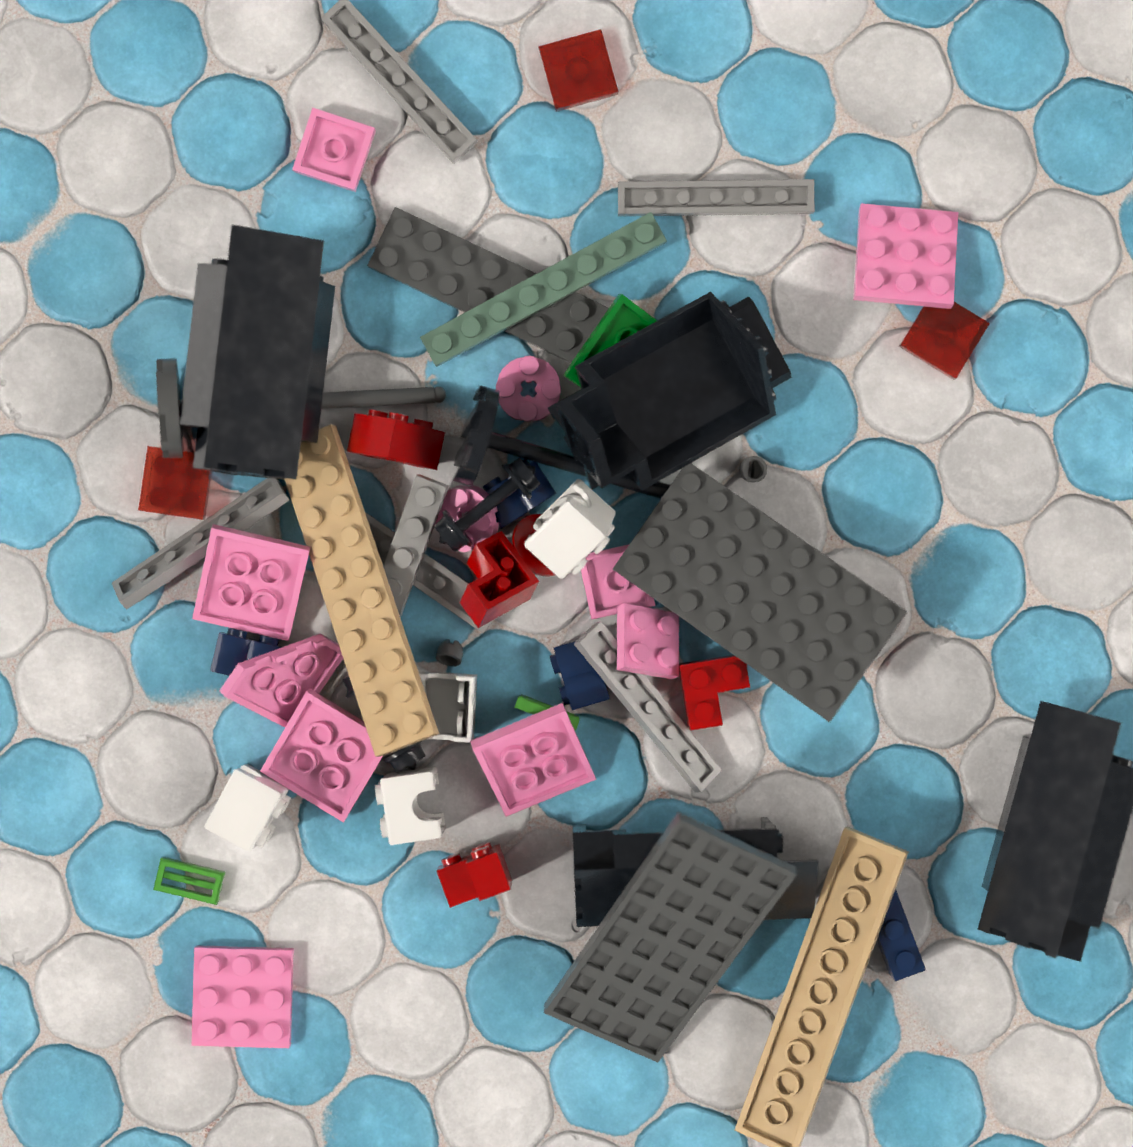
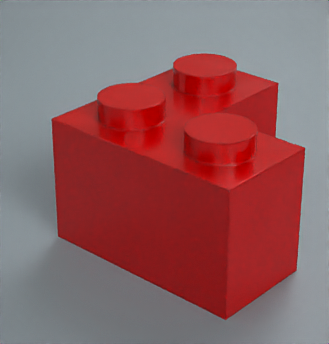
M369 409L368 415L354 414L347 452L414 467L437 470L445 432L432 429L433 422L414 419V423H409V416L390 412L388 417L386 412Z
M500 531L475 544L467 565L478 579L467 585L459 603L475 625L480 628L529 601L540 581L504 533Z
M735 655L679 664L689 730L722 726L718 693L750 688L747 664Z
M490 842L472 848L470 855L461 858L460 853L442 859L443 865L438 866L436 870L450 908L475 898L482 901L509 891L513 881L500 845L491 846Z

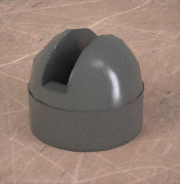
M758 456L747 457L739 466V474L747 482H759L767 474V465ZM750 461L753 462L751 468V478L748 476Z
M446 639L439 645L435 658L443 665L459 666L463 657V647L457 640L450 643V639Z

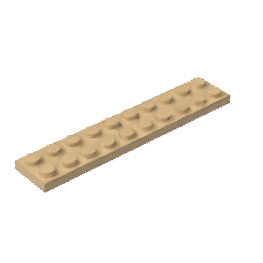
M330 424L319 429L317 443L301 442L297 480L285 479L306 546L310 547L309 556L375 757H381L438 735L439 732L337 427Z
M844 827L735 1131L768 1147H801L909 851L851 827Z

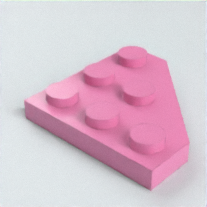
M318 634L237 664L219 692L226 698L286 727L306 691L310 688L319 694L343 660L339 644L322 634Z

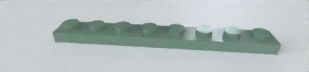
M652 212L426 333L420 339L433 363L438 367L660 247L667 240Z

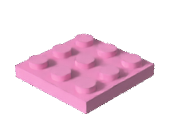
M861 203L858 216L853 300L951 309L954 305L958 212Z
M213 524L192 619L289 641L310 547Z
M309 688L260 772L344 823L383 756L375 757L364 721Z
M563 703L470 741L472 749L506 817L596 780L593 769Z
M196 946L194 948L191 1046L290 1048L294 948Z

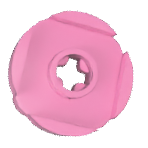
M529 355L512 360L502 369L496 383V390L500 391V406L510 417L529 422L539 421L550 415L548 407L559 402L561 386L557 372L548 362ZM524 381L527 383L533 381L537 384L534 388L537 394L533 398L530 395L521 396L520 392L523 390L521 384Z
M474 485L469 487L455 486L447 491L436 523L442 519V512L445 510L457 521L462 517V513L470 511L489 494L482 488ZM497 506L465 531L473 545L471 547L464 546L459 551L468 552L473 550L475 544L497 533L499 522L496 523L495 515L498 512Z

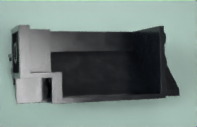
M232 224L228 260L214 258L211 264L198 263L179 423L180 425L197 428L193 468L230 475L297 480L301 442H318L335 286L323 282L324 277L320 276L324 240Z
M710 291L576 365L575 369L581 389L548 407V410L553 419L563 428L566 435L563 438L575 460H579L583 465L587 477L586 480L592 490L598 486L603 488L629 474L641 490H644L775 416L774 401L776 400V394L773 388L792 377L791 371L754 301L748 296L729 307L724 300L719 301Z
M1040 701L1031 737L1023 736L986 868L982 887L988 893L977 930L1004 937L1005 940L1025 948L1043 951L1045 955L1055 959L1058 955L1081 962L1090 927L1100 929L1133 810V761L1113 755L1121 722Z
M761 817V828L719 830L778 858V854L783 853V835L779 833V829L776 828V825L772 824L768 817ZM586 824L573 825L576 927H595L600 925L664 832L627 833L626 829L586 831ZM785 861L796 866L797 875L764 920L812 918L815 909L819 861Z

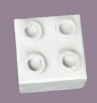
M577 479L536 519L533 525L536 531L527 537L524 545L560 579L565 578L570 572L576 575L588 562L585 558L592 551L598 554L610 541L608 536L615 529L612 521L616 512L581 479Z
M418 671L439 732L438 735L428 739L471 743L470 741L474 740L477 674Z
M245 764L233 771L204 827L248 852L256 846L262 848L265 843H268L276 826L271 824L274 817L278 819L280 814L283 815L291 801V797L287 796L289 789L261 773L260 770Z
M431 766L415 770H404L399 773L390 772L378 782V785H375L377 804H383L385 812L383 818H380L381 834L383 838L388 837L390 845L437 839L442 836L446 828L444 814L426 813L419 807L417 802L419 793L435 790V785L439 784L437 767Z

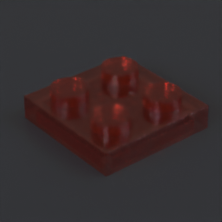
M601 29L538 46L556 112L618 95L617 84Z
M954 302L951 309L923 306L898 347L955 380L990 323Z
M147 446L138 511L205 520L212 471L193 468L194 452L184 451L183 458L163 459L161 448Z

